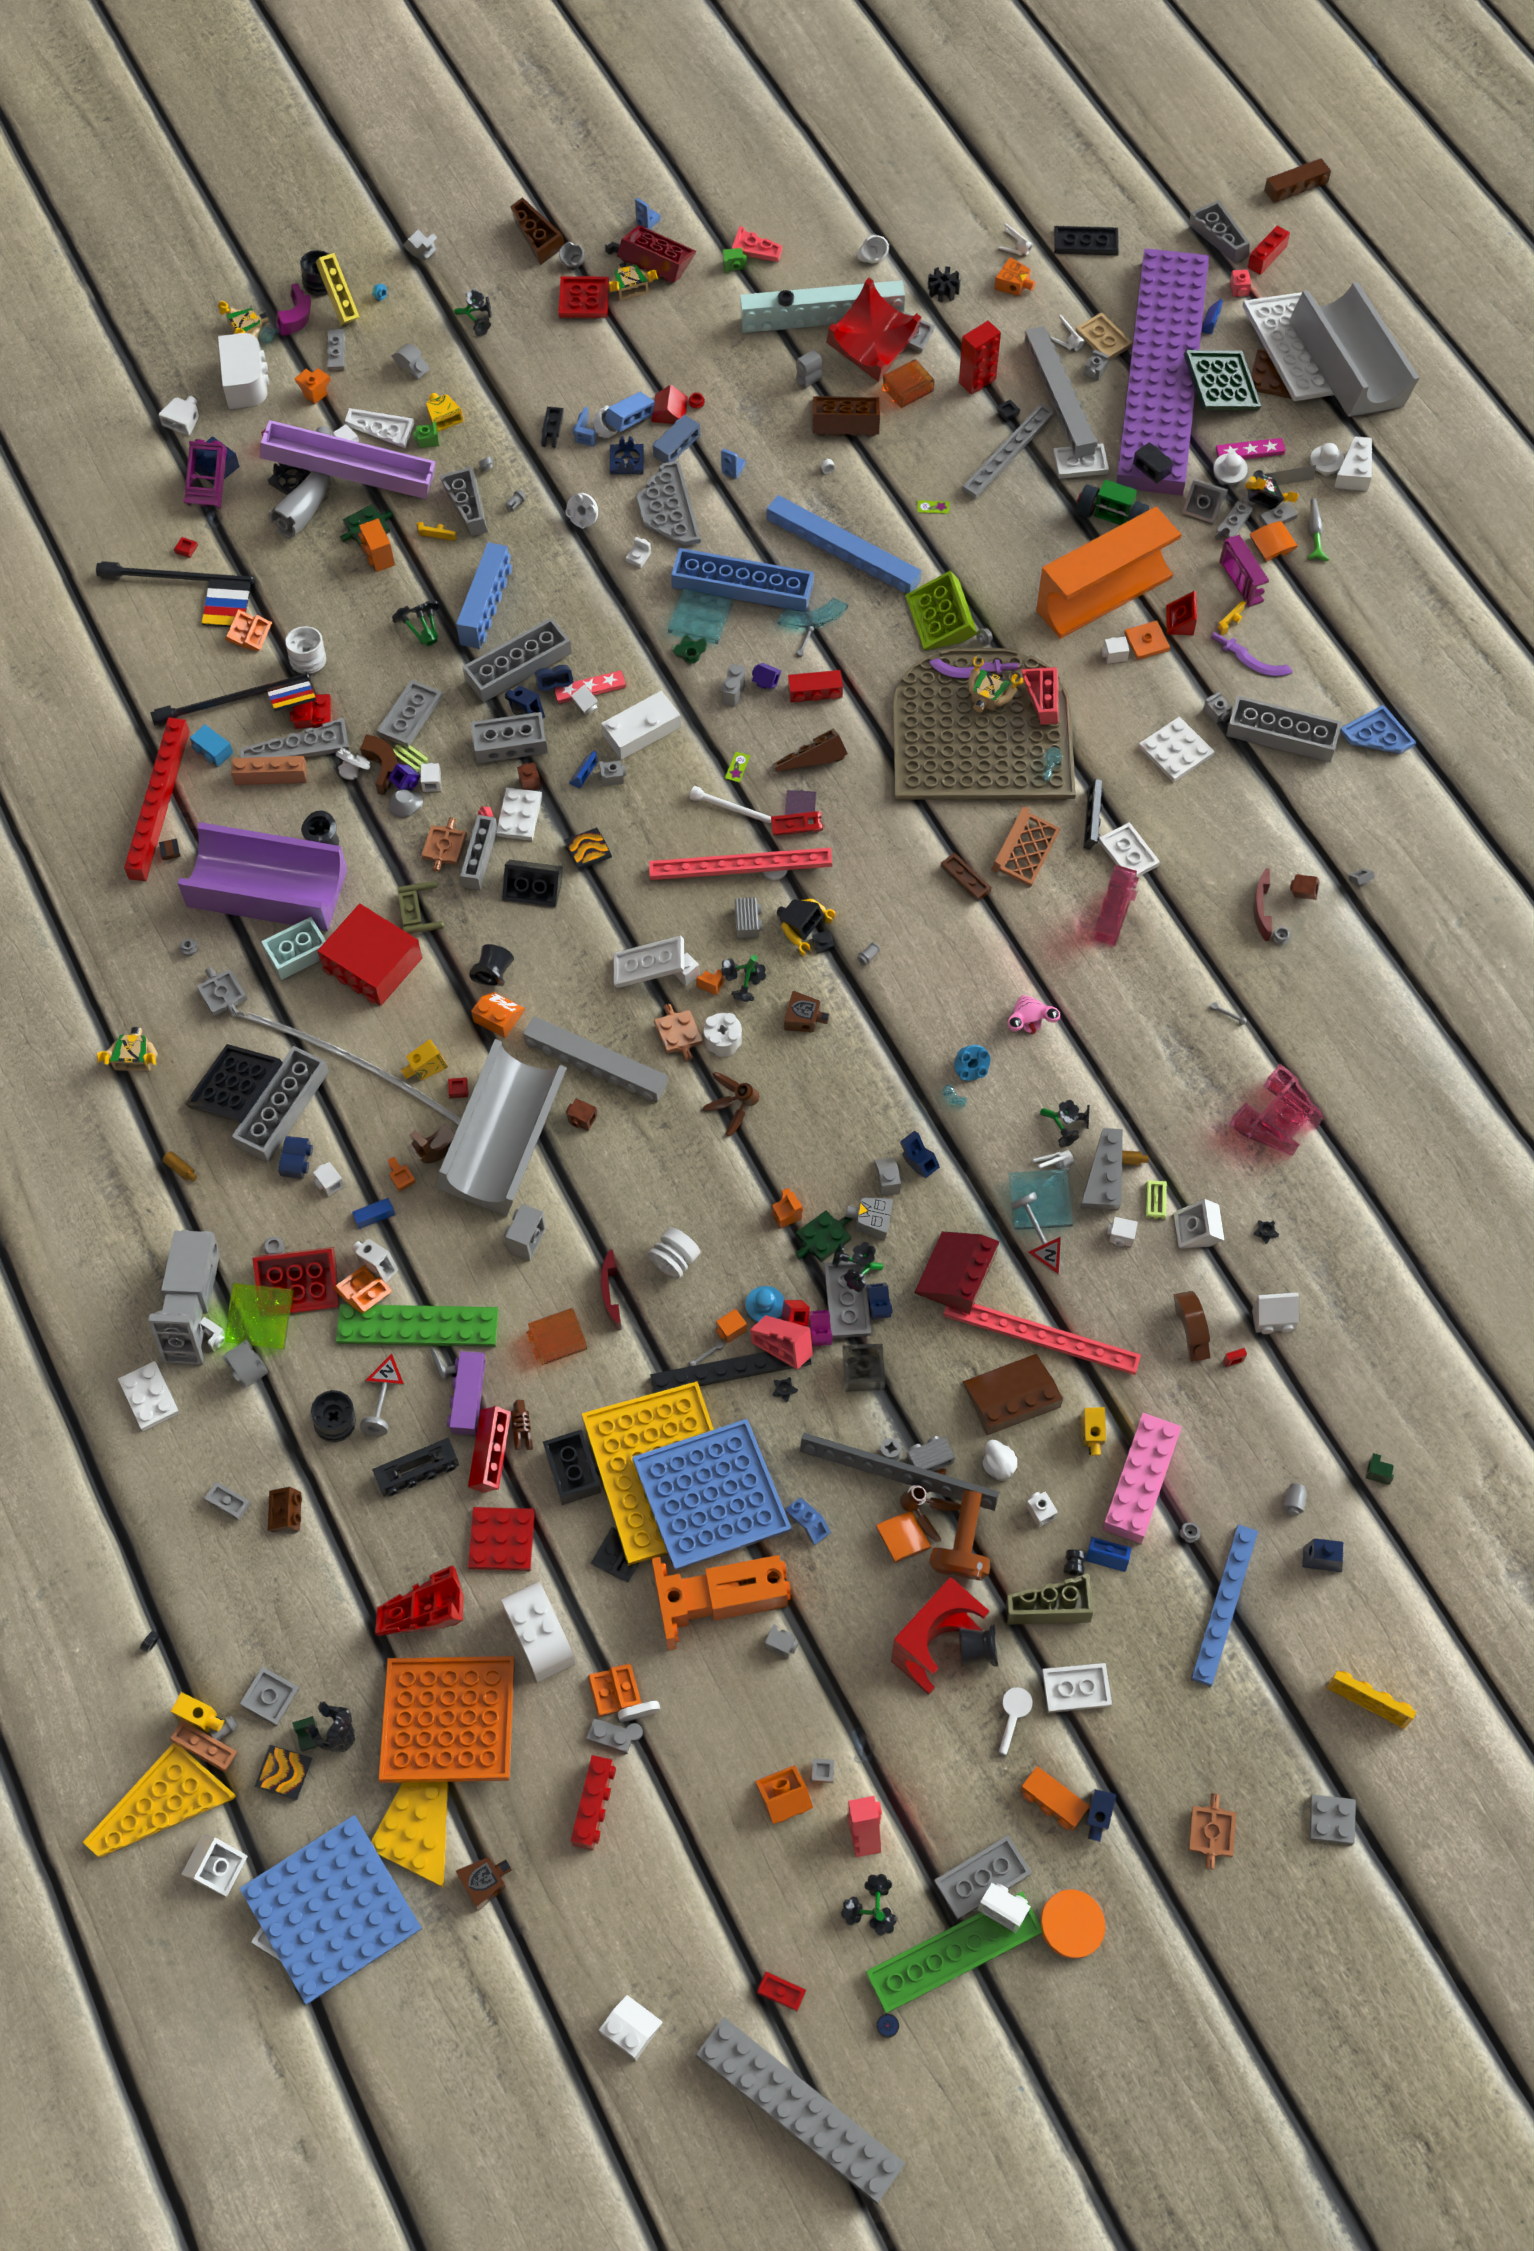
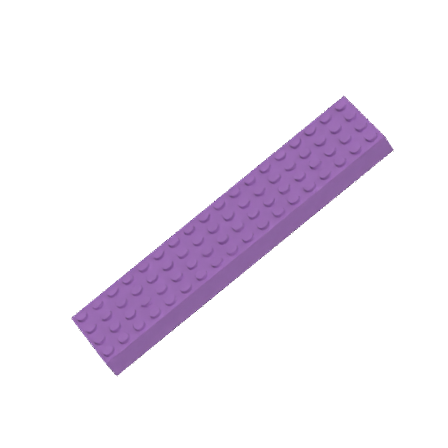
M1144 249L1116 483L1131 487L1138 491L1183 496L1195 387L1183 354L1186 350H1199L1209 255ZM1148 442L1158 447L1163 454L1170 457L1173 461L1171 474L1157 484L1133 464L1135 452Z

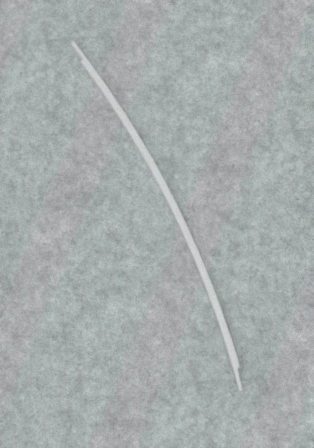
M238 1011V1017L271 1027L312 1043L373 1072L418 1098L459 1126L461 1119L412 1086L373 1064L294 1028L249 1012V1015L245 1016L244 1012Z

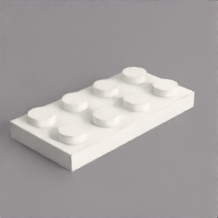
M681 935L614 953V986L616 988L684 971V939Z

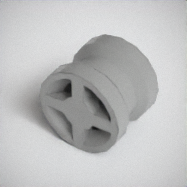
M893 1438L884 1440L881 1444L880 1455L896 1461L899 1459L901 1452L900 1443Z

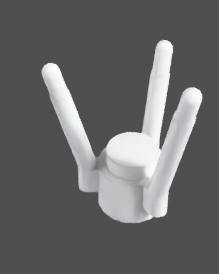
M1005 223V231L1018 240L1016 245L1018 250L1001 246L999 250L1015 253L1019 256H1022V254L1028 255L1033 247V243L1029 242Z
M1059 315L1061 321L1072 334L1067 340L1068 344L1054 337H1051V340L1066 347L1069 351L1072 349L1075 351L1080 350L1085 341L1072 329L1063 316Z
M1069 1150L1059 1151L1055 1154L1032 1160L1033 1163L1049 1160L1039 1164L1038 1168L1051 1164L1061 1168L1042 1185V1188L1047 1187L1061 1174L1070 1170L1069 1166L1074 1164V1158Z

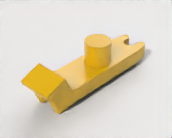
M423 522L416 523L419 536L453 541L457 538L455 531L445 530L442 524H438L436 528L424 526Z
M1242 600L1222 621L1218 622L1219 626L1217 628L1221 632L1220 635L1228 632V625L1233 620L1237 623L1242 620V616L1239 614L1245 608L1246 602Z

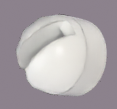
M831 459L823 460L821 462V469L823 473L829 474L835 470V465Z

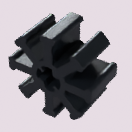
M945 266V273H942L939 267L934 268V275L929 274L928 276L929 296L933 298V296L938 294V302H943L944 295L949 298V301H952L955 294L959 295L961 279H959V272L955 271L950 274L951 267Z

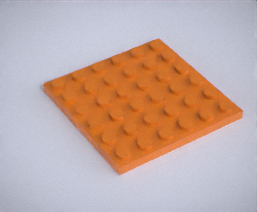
M514 1656L388 1658L379 1782L510 1781Z

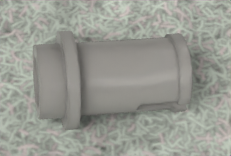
M521 490L515 491L514 495L505 503L506 507L509 505L507 509L514 511L521 502L525 501V493Z
M872 942L863 952L858 954V961L862 965L870 964L871 959L880 951L879 946Z
M232 1716L225 1717L223 1727L219 1732L213 1729L209 1730L214 1739L219 1741L232 1730L236 1731L235 1728L238 1727V1724Z

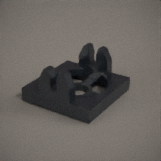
M275 463L273 466L274 474L268 479V483L285 495H288L311 472L306 469L282 463L277 465ZM288 470H297L295 474L288 475L286 473ZM280 477H282V478L285 479V481H286L285 484H283V485L280 484V482H279ZM296 478L295 483H288V480Z

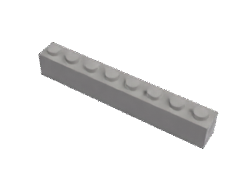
M533 1016L523 1033L524 1042L527 1046L531 1048L536 1047L546 1055L556 1056L562 1062H569L582 1071L587 1070L598 1078H605L613 1085L625 1087L629 1092H636L649 1101L654 1100L658 1102L668 1085V1075L538 1017Z

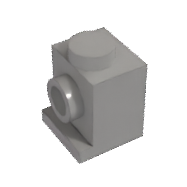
M1094 350L1085 365L1084 375L1099 380L1107 369L1109 355Z
M1220 691L1207 698L1203 708L1216 724L1226 721L1231 716L1232 707L1221 696L1222 693Z
M621 760L607 763L599 762L603 786L624 783L623 776L627 775L625 765H621Z
M773 1624L765 1642V1649L789 1658L790 1653H795L799 1642L795 1641L790 1632L786 1630H781L780 1632L777 1630V1625Z

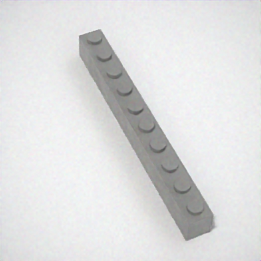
M1044 326L1025 330L1024 343L1075 458L1095 454V447L1098 445L1097 438L1092 434V427L1090 424L1088 425L1087 416L1082 412L1081 402L1077 400L1076 391L1071 387V380L1067 378L1065 367L1061 365L1060 356L1056 354V348L1054 343L1052 344L1050 333L1046 331Z

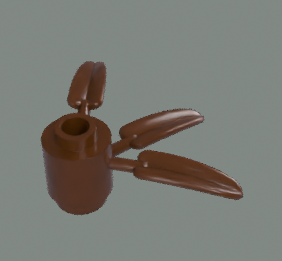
M714 1072L713 1077L724 1087L735 1092V1096H727L706 1104L703 1109L705 1111L719 1110L731 1106L734 1100L738 1099L741 1101L742 1105L740 1109L736 1110L726 1132L727 1136H732L745 1116L743 1111L745 1105H755L760 1095L758 1090L750 1084H739L721 1073Z
M940 1469L936 1473L945 1475L946 1469ZM911 1486L900 1497L902 1508L908 1512L916 1511L919 1516L917 1522L935 1542H941V1537L926 1515H922L918 1508L926 1502L930 1503V1507L933 1509L956 1511L960 1510L961 1504L934 1497L926 1499L927 1493L930 1491H926L922 1486Z

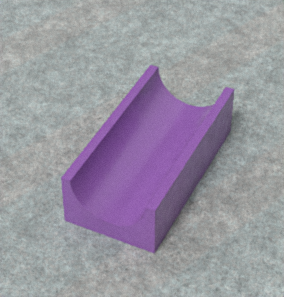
M199 822L197 827L199 848L194 871L189 879L179 878L178 881L179 889L187 907L295 925L312 917L319 930L328 931L347 872L341 846Z

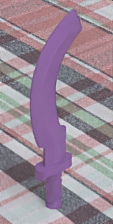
M1215 632L1211 636L1213 640L1224 645L1222 650L1225 652L1231 650L1236 653V657L1242 663L1259 673L1282 676L1293 672L1288 665L1272 666L1258 661L1247 652V648L1236 643L1237 640L1234 638L1229 641Z
M939 658L929 661L933 668L950 677L969 678L971 670L974 669V667H953L944 663ZM996 659L995 662H985L979 668V671L984 669L988 672H996L997 675H1002V671L1018 670V663L1000 664L999 659Z

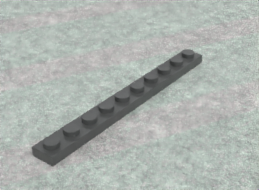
M803 1433L801 1438L800 1452L882 1476L906 1485L922 1486L926 1491L962 1501L964 1490L982 1493L980 1507L993 1511L996 1510L999 1498L998 1491L811 1434Z

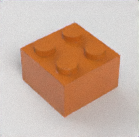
M379 519L359 525L360 533L358 535L362 543L361 548L363 553L368 555L367 561L369 565L373 566L376 572L395 566L391 543Z

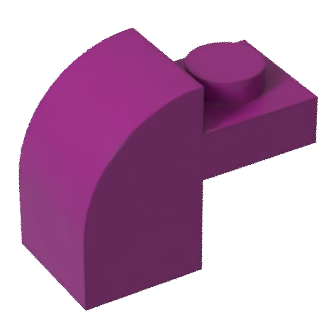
M829 1310L810 1311L809 1323L812 1346L832 1345L833 1338Z

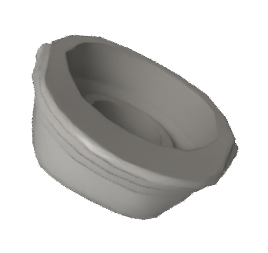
M398 790L391 796L389 809L394 816L404 818L421 808L423 800L419 793L415 791Z

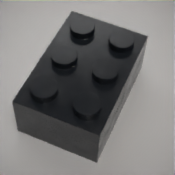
M582 1429L543 1441L562 1505L601 1493L600 1484Z

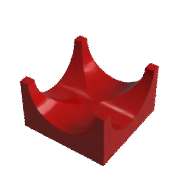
M868 277L848 312L837 324L832 323L828 328L826 343L879 382L917 334L922 317L917 313L914 316L906 315L892 307L879 294L874 285V280Z
M950 1577L894 1638L891 1662L929 1695L935 1687L929 1681L925 1670L933 1676L939 1667L932 1660L928 1651V1645L941 1634L959 1631V1627L983 1631L967 1613L976 1614L984 1619L990 1611Z

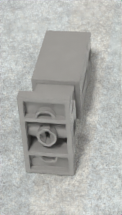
M174 1231L161 1289L164 1297L163 1310L157 1311L156 1314H150L148 1320L163 1363L203 1365L204 1356L201 1345L204 1333L200 1323L202 1314H208L220 1256L214 1232Z

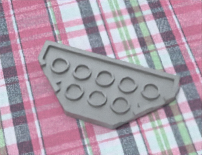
M678 460L662 463L659 471L649 479L646 487L637 494V502L643 525L683 546L701 543L680 462Z

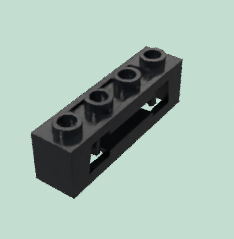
M448 1437L372 1470L383 1497H390L396 1495L399 1490L415 1487L418 1482L432 1480L437 1477V1474L455 1470L459 1466V1462ZM432 1457L434 1458L435 1463H432V1462L427 1463V1464H425V1465H423V1466H420V1467L415 1468V1469H413V1470H411V1471H408V1472H406V1473L401 1474L402 1477L399 1478L398 1473H397L398 1471H400V1473L405 1472V1471L410 1470V1469H412V1468H414V1467H417V1466H419V1465H422V1464H424V1463H426V1462L431 1461L430 1458H432Z

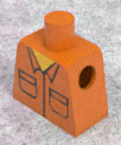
M1010 257L996 276L994 289L1018 296L1024 289L1033 291L1036 282L1030 280L1031 270Z

